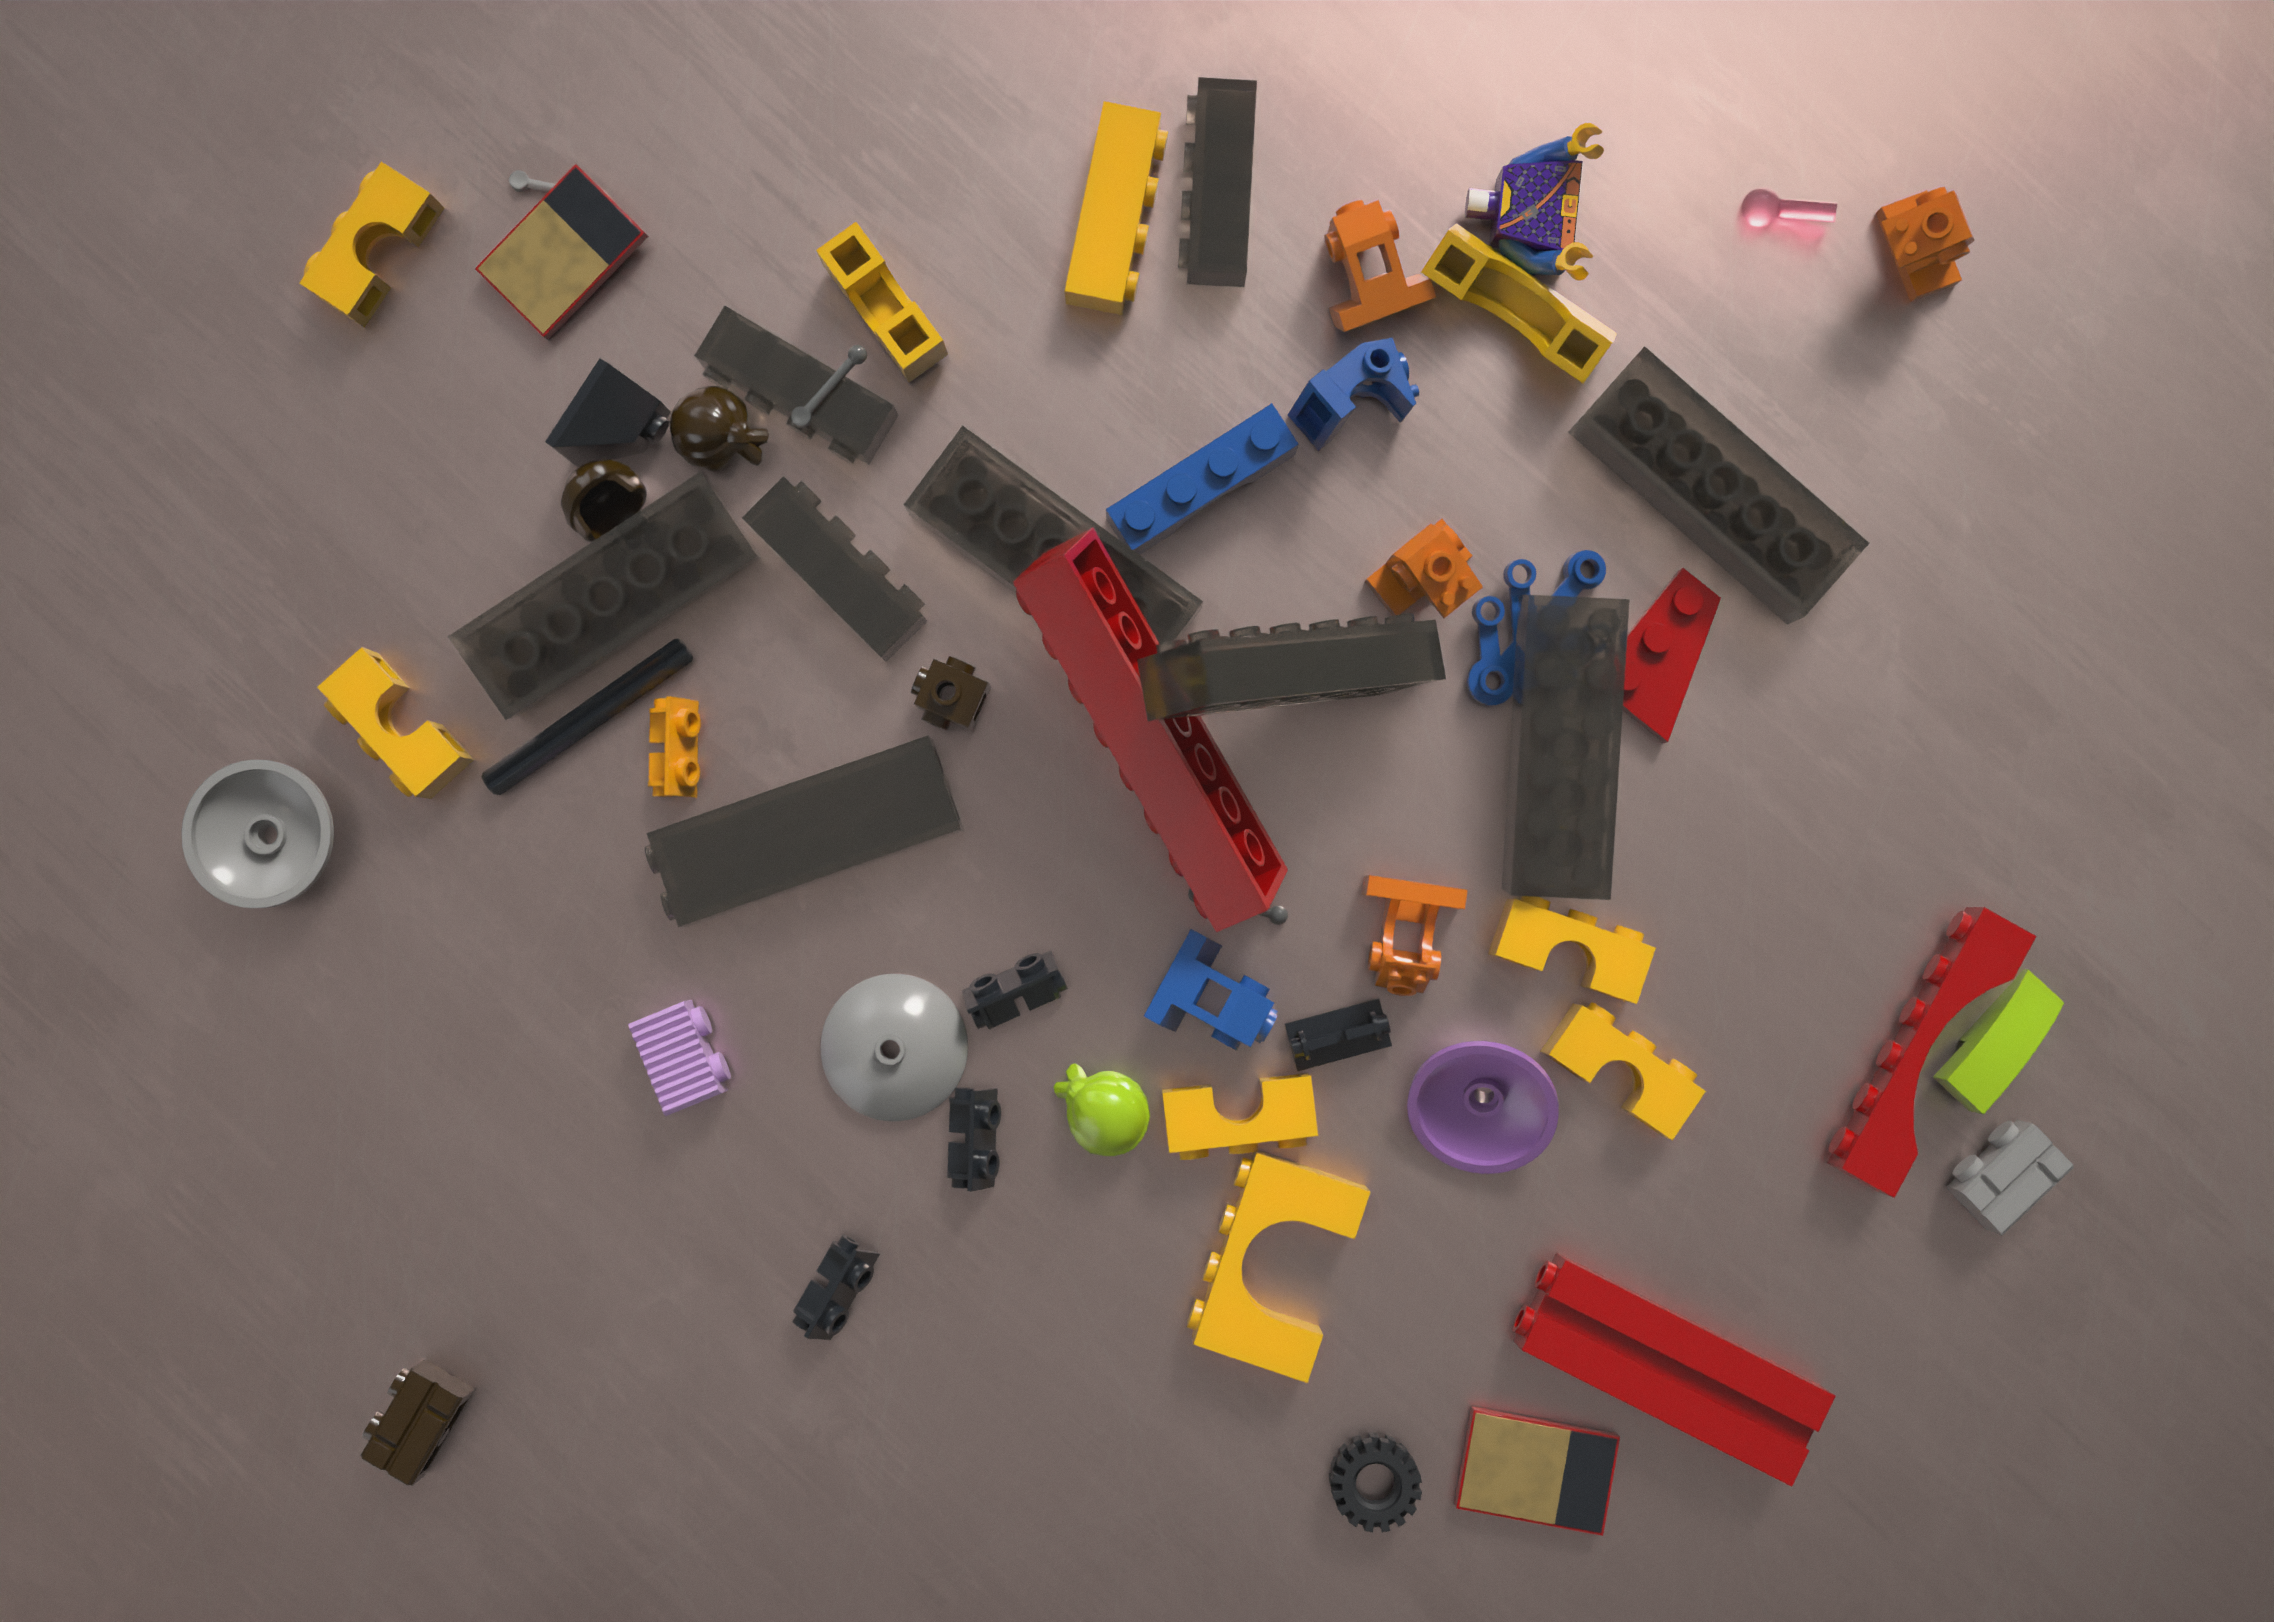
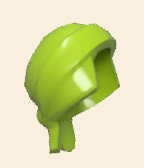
M1078 1064L1070 1065L1066 1070L1068 1081L1056 1082L1053 1088L1058 1098L1066 1100L1068 1124L1077 1143L1089 1153L1101 1156H1117L1134 1149L1146 1134L1150 1120L1148 1100L1139 1084L1128 1076L1114 1071H1102L1087 1077L1082 1067Z

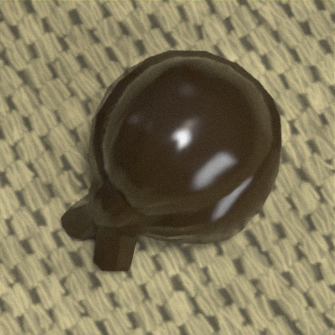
M707 386L688 393L679 399L672 410L670 418V432L674 449L692 466L701 467L707 471H718L726 466L736 453L753 465L758 466L762 462V450L759 446L767 443L769 438L768 429H750L748 426L747 407L744 401L725 388Z
M595 460L581 465L566 480L561 499V508L567 524L586 541L599 542L619 532L623 533L630 550L642 544V535H652L658 532L660 528L654 521L640 513L647 498V490L640 481L639 476L629 466L614 460Z

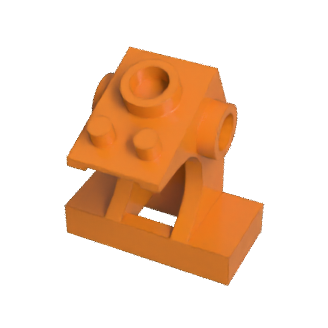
M1945 187L1929 192L1926 190L1883 206L1876 212L1910 302L1955 286L1962 281L1955 260L1970 253L1968 246L1975 239L1954 190L1948 193Z
M1357 200L1340 207L1335 212L1337 216L1332 217L1329 222L1330 226L1327 234L1324 235V240L1333 263L1342 260L1351 290L1350 300L1328 308L1335 327L1346 332L1436 298L1430 278L1421 274L1405 278L1394 240L1399 239V229L1390 210L1383 212L1379 200L1364 205L1363 200ZM1378 246L1386 273L1365 280L1357 253Z
M1440 519L1434 525L1429 524L1394 552L1381 568L1364 581L1394 619L1424 595L1444 619L1483 588L1467 564V561L1473 555L1443 519Z
M1372 875L1364 876L1362 895L1385 899L1380 941L1371 942L1368 956V970L1376 971L1375 986L1387 988L1388 992L1395 995L1412 996L1417 992L1424 993L1429 981L1438 979L1441 951L1432 950V943L1439 908L1465 909L1468 890ZM1396 920L1421 924L1417 953L1393 949Z

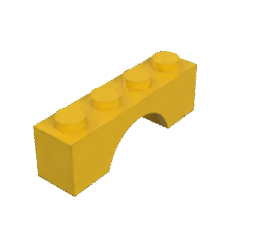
M1455 224L1447 231L1421 271L1425 276L1460 300L1476 304L1510 324L1528 338L1538 348L1543 357L1583 384L1617 335L1616 332L1458 224Z

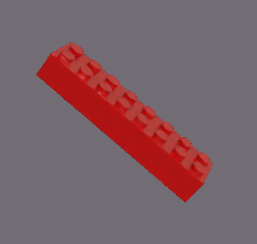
M1092 527L1043 553L1013 581L1016 587L1018 603L1026 614L1032 615L1042 632V642L1047 653L1054 660L1059 661L1068 677V687L1072 696L1078 703L1084 704L1094 721L1093 728L1097 739L1105 748L1110 749L1119 764V774L1122 782L1128 790L1135 792L1144 807V817L1147 825L1153 833L1160 835L1169 850L1171 866L1179 876H1184L1193 892V900L1197 911L1203 918L1209 919L1216 932L1268 911L1288 868L1095 529Z

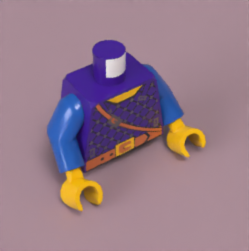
M1584 123L1575 129L1572 137L1566 136L1542 144L1513 158L1508 165L1502 167L1496 179L1495 191L1468 189L1465 203V218L1491 221L1490 246L1499 249L1503 256L1529 274L1561 275L1566 270L1573 279L1578 281L1584 280L1589 274L1583 266L1574 264L1580 258H1592L1593 254L1584 244L1575 242L1583 161L1576 159L1580 153L1588 159L1601 157L1604 148L1599 144L1586 147V142L1591 136L1599 135L1603 131L1592 123Z

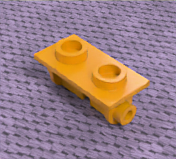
M666 696V698H655L654 708H649V743H665L664 752L649 753L648 787H653L652 797L679 796L697 798V782L700 777L698 733L701 728L698 700Z

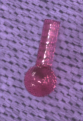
M1766 187L1751 190L1744 197L1741 205L1744 219L1756 227L1770 225L1777 218L1834 223L1837 203L1781 199L1775 191Z

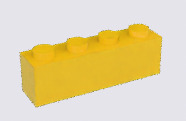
M1103 101L1064 290L1065 301L1068 305L1123 315L1125 301H1135L1140 273L1132 271L1135 253L1141 255L1145 253L1149 225L1141 223L1144 208H1154L1159 178L1151 177L1154 159L1164 160L1169 133L1168 131L1161 130V112Z

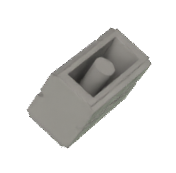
M2016 1120L2014 1123L2007 1121L1999 1125L1988 1137L1991 1145L1978 1157L1970 1155L1963 1159L1953 1170V1175L1956 1178L1947 1186V1189L1968 1209L1969 1213L1985 1229L1999 1235L2005 1234L2074 1168L2073 1164L2036 1125L2021 1120Z

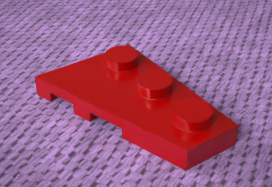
M1681 568L1588 683L1662 743H1667L1721 597L1685 568Z

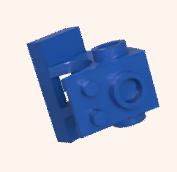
M1393 337L1365 342L1357 346L1327 371L1323 369L1311 378L1287 415L1314 447L1320 451L1334 439L1356 408L1350 400L1352 397L1358 395L1361 397L1371 396L1377 398L1399 422H1402L1416 405L1414 397L1419 396V388L1416 384H1409L1407 359L1402 352L1397 351ZM1372 382V385H1365L1363 383Z
M1190 929L1144 1017L1176 1032L1186 1012L1213 1026L1215 1029L1211 1037L1234 1050H1238L1241 1042L1249 1047L1252 1046L1254 1040L1258 1043L1264 1042L1276 1021V1014L1278 1012L1272 1008L1274 1002L1266 998L1270 988L1246 975L1238 983L1212 969L1211 966L1222 945ZM1210 979L1232 991L1218 1017L1196 1005Z

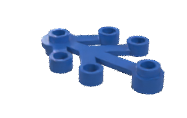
M1583 550L1570 555L1563 565L1564 581L1533 617L1530 586L1536 579L1535 566L1526 559H1518L1510 562L1505 567L1503 578L1509 586L1513 641L1501 655L1497 624L1503 619L1505 614L1503 603L1493 596L1480 598L1474 603L1472 617L1478 625L1480 660L1470 668L1467 676V686L1475 700L1485 705H1498L1507 701L1512 696L1514 690L1519 688L1549 686L1553 690L1570 689L1577 681V670L1568 661L1553 662L1546 669L1516 668L1529 653L1580 649L1584 653L1592 654L1601 652L1606 648L1609 642V635L1607 630L1600 624L1584 625L1579 630L1547 632L1581 591L1595 588L1604 580L1606 565L1598 553L1591 550ZM1584 561H1589L1594 566V575L1590 579L1585 578L1581 574L1580 567ZM1517 565L1524 567L1527 572V578L1522 584L1516 582L1512 576L1513 569ZM1485 602L1491 603L1496 610L1495 616L1491 621L1485 620L1481 615V607ZM1589 630L1596 631L1599 636V642L1594 648L1589 647L1585 641V635ZM1559 666L1565 668L1568 674V679L1563 685L1556 683L1553 676L1555 669ZM1491 671L1496 672L1501 680L1499 687L1495 690L1488 688L1485 681L1487 674Z

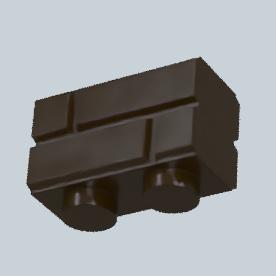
M423 1360L410 1370L404 1367L388 1390V1394L394 1397L387 1411L385 1413L378 1411L363 1432L362 1438L366 1439L368 1443L360 1456L378 1469L386 1470L390 1476L402 1483L413 1486L427 1473L475 1389L458 1377L449 1375L446 1370L430 1361Z

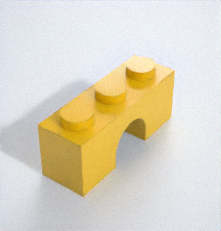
M381 161L376 170L369 172L361 181L358 196L349 210L341 213L334 221L331 228V236L322 250L309 258L304 268V276L299 284L365 328L391 289L388 284L370 269L369 255L373 246L383 238L396 236L407 240L419 248L445 208L431 193Z
M854 222L816 250L824 268L909 383L948 355L941 336L916 302H912L904 293L888 269L885 260L857 222Z
M361 647L317 686L328 699L324 703L327 711L341 724L346 725L348 722L360 734V737L356 739L358 745L375 761L382 759L393 771L389 775L391 782L407 797H411L414 794L415 797L432 799L474 761L471 755L443 724L427 720L409 735L401 736L397 733L391 721L392 708L395 702L410 688L377 652Z
M1523 893L1520 900L1515 898L1506 899L1488 952L1489 955L1532 970L1543 971L1550 951L1557 944L1570 941L1582 950L1586 960V969L1581 987L1624 1002L1638 1003L1656 947L1642 943L1645 934L1619 925L1615 926L1614 932L1595 927L1598 920L1597 917L1574 909H1569L1567 916L1549 911L1550 901L1528 893Z
M1591 1002L1586 1008L1583 1005L1573 1003L1540 1052L1580 1080L1588 1083L1593 1080L1600 1068L1606 1063L1615 1060L1623 1061L1632 1073L1633 1087L1620 1108L1659 1135L1673 1141L1706 1092L1694 1083L1698 1075L1673 1058L1669 1064H1666L1653 1055L1657 1046L1639 1033L1632 1030L1626 1036L1612 1026L1616 1018L1599 1005Z
M1299 1073L1259 1078L1261 1092L1259 1106L1251 1116L1241 1120L1228 1119L1216 1110L1211 1084L1162 1089L1169 1153L1179 1152L1180 1160H1191L1208 1157L1209 1148L1228 1146L1229 1154H1244L1258 1151V1143L1277 1141L1278 1148H1296L1308 1145L1307 1137L1318 1136L1311 1075Z

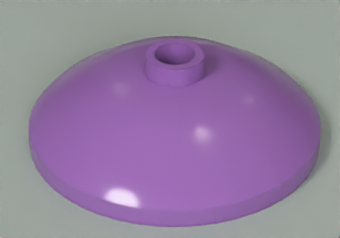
M1468 1041L1454 1044L1438 1051L1421 1065L1410 1085L1407 1111L1414 1134L1425 1149L1434 1157L1451 1167L1463 1171L1495 1174L1518 1169L1533 1161L1547 1148L1557 1128L1559 1102L1550 1077L1531 1057L1505 1044L1490 1041ZM1485 1087L1491 1089L1492 1091L1489 1093L1480 1092L1477 1088Z

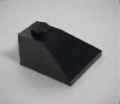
M599 358L545 443L577 467L595 460H613L644 453L650 444H657L665 435L670 423L667 418L671 411L655 396L612 365Z

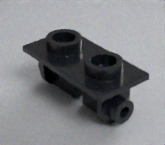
M1048 951L1042 955L1039 953L1027 955L1020 959L1013 968L1000 974L983 975L974 980L970 987L962 990L967 1012L968 1014L971 1013L976 1027L980 1029L987 1026L990 1030L1020 1016V1011L1014 1001L1015 999L1023 996L1029 1011L1061 998L1060 992L1067 990L1068 987L1061 972L1058 970L1052 951Z
M1379 998L1284 1024L1297 1072L1392 1046L1389 1033H1391L1390 1025L1386 1014H1383Z
M959 1087L955 1088V1096L949 1098V1132L965 1133V1142H948L947 1178H952V1188H967V1191L973 1192L991 1188L995 1185V1178L1000 1165L999 1155L996 1151V1129L1001 1120V1107L997 1101L998 1088L974 1090V1088Z
M842 1235L839 1241L832 1242L816 1272L829 1280L827 1287H824L816 1280H811L793 1309L796 1316L792 1322L797 1327L806 1331L804 1337L807 1339L831 1340L834 1335L842 1330L849 1318L848 1309L856 1295L869 1284L873 1277V1266L880 1255L878 1252L857 1249L859 1243L846 1235Z

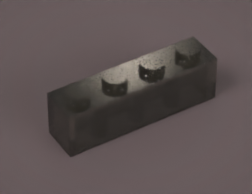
M1198 77L1197 95H1187L1186 125H1195V141L1185 142L1183 172L1193 173L1192 190H1182L1181 220H1190L1189 238H1180L1178 268H1188L1187 284L1245 287L1257 80Z
M727 306L723 307L694 355L705 368L702 375L709 381L727 390L731 384L747 393L744 398L747 403L767 415L771 413L772 409L777 410L789 418L786 422L788 427L808 439H812L816 433L831 442L827 448L829 451L850 464H853L856 458L869 465L899 416L893 404L851 379L844 377L811 414L812 422L805 428L797 427L791 419L792 411L796 407H805L836 371Z
M783 476L742 519L887 662L927 622L925 617L919 612L925 605L924 602L906 584L897 590L885 578L891 571L888 566L872 550H869L863 556L850 543L856 537L853 531L836 515L828 521L816 509L822 501L805 483L800 481L794 487Z

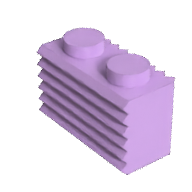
M687 1000L628 1024L665 1116L728 1091L725 1081L731 1078L730 1071L722 1053L716 1052L713 1054L706 1035L712 1033V1027L702 1006L695 1008L692 1000Z

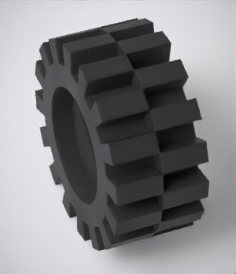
M1369 1433V1438L1362 1439L1360 1435L1352 1437L1354 1443L1349 1446L1344 1443L1339 1448L1340 1455L1338 1458L1334 1456L1331 1462L1332 1473H1329V1483L1337 1509L1342 1516L1345 1515L1350 1524L1355 1527L1360 1524L1363 1526L1364 1531L1373 1533L1374 1527H1380L1382 1533L1390 1531L1389 1525L1395 1522L1398 1527L1406 1523L1404 1516L1407 1513L1413 1516L1417 1510L1415 1501L1416 1499L1421 1500L1422 1495L1420 1483H1422L1421 1475L1413 1457L1402 1443H1396L1395 1439L1389 1435L1381 1438L1378 1436V1433ZM1371 1464L1386 1466L1394 1476V1485L1391 1492L1380 1500L1366 1499L1360 1495L1356 1488L1358 1474L1363 1468Z

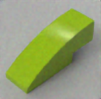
M2024 969L1959 1039L1963 1045L1940 1068L1933 1078L1968 1111L1984 1115L2007 1089L2039 1047L2055 1022L2064 1002L2029 969Z

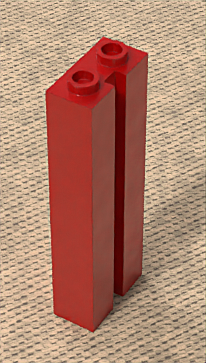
M1557 1252L1552 1262L1546 1260L1543 1263L1534 1282V1287L1538 1291L1530 1307L1524 1305L1520 1309L1512 1327V1332L1516 1333L1513 1341L1522 1351L1791 1487L1793 1486L1810 1451L1806 1446L1814 1430L1819 1432L1836 1397L1834 1394L1821 1385Z

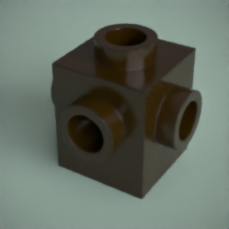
M949 656L946 663L933 659L929 669L922 666L913 683L911 694L917 696L914 705L924 711L921 720L946 731L949 730L951 723L972 732L990 692V684L973 676L976 669L974 666ZM954 687L956 689L955 695L951 699L942 700V693L946 688Z

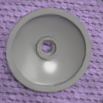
M270 760L240 761L213 773L193 794L186 808L182 823V848L193 876L214 897L228 904L244 908L275 907L301 896L322 875L329 861L334 841L332 814L324 795L317 785L299 770ZM273 826L277 831V838L272 844H269L266 841L265 833L269 827Z
M884 974L856 984L835 1003L822 1031L821 1060L831 1087L849 1107L873 1119L905 1121L923 1116L934 1110L955 1090L964 1073L967 1062L968 1036L958 1008L940 988L916 976ZM887 1040H893L899 1045V1055L894 1059L887 1058L882 1052V1046Z

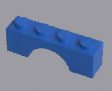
M1271 403L1106 509V520L1133 560L1171 536L1186 521L1217 499L1240 486L1257 481L1293 458L1299 443L1273 403Z

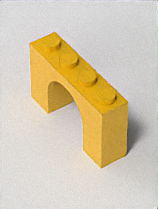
M1258 1149V1151L1252 1153L1251 1159L1242 1157L1233 1185L1241 1189L1235 1206L1227 1204L1224 1209L1218 1233L1224 1234L1225 1237L1219 1254L1210 1252L1202 1280L1210 1283L1204 1301L1194 1300L1186 1327L1194 1330L1192 1334L1193 1345L1308 1383L1323 1338L1320 1326L1273 1311L1258 1303L1247 1291L1242 1281L1243 1257L1250 1242L1258 1233L1268 1226L1284 1221L1308 1223L1355 1239L1371 1191L1365 1185Z

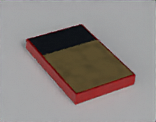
M575 164L482 260L475 270L544 338L549 340L649 236Z
M1471 1406L1454 1505L1456 1509L1603 1536L1620 1436L1614 1432Z

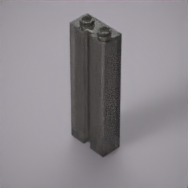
M928 735L648 832L647 836L650 845L645 846V855L654 874L660 873L666 891L662 892L660 897L668 919L670 921L676 919L678 927H689L962 832L964 828L947 784L934 741Z

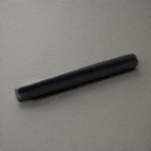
M679 638L673 639L484 771L481 776L484 784L494 795H502L692 662L693 656L691 651Z

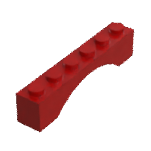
M1966 907L1964 911L1958 912L1951 920L1946 931V936L1949 939L1941 954H1936L1928 962L1923 972V979L1926 982L1917 998L1912 997L1904 1006L1899 1017V1022L1902 1025L1894 1040H1889L1881 1048L1876 1059V1065L1879 1068L1870 1084H1864L1857 1092L1852 1104L1855 1112L1847 1126L1841 1127L1835 1133L1829 1145V1152L1832 1154L1827 1164L1873 1190L1895 1198L1918 1156L1914 1133V1099L1919 1074L1931 1046L1946 1024L1968 1003L1988 990L2014 979L2037 937L1985 907Z

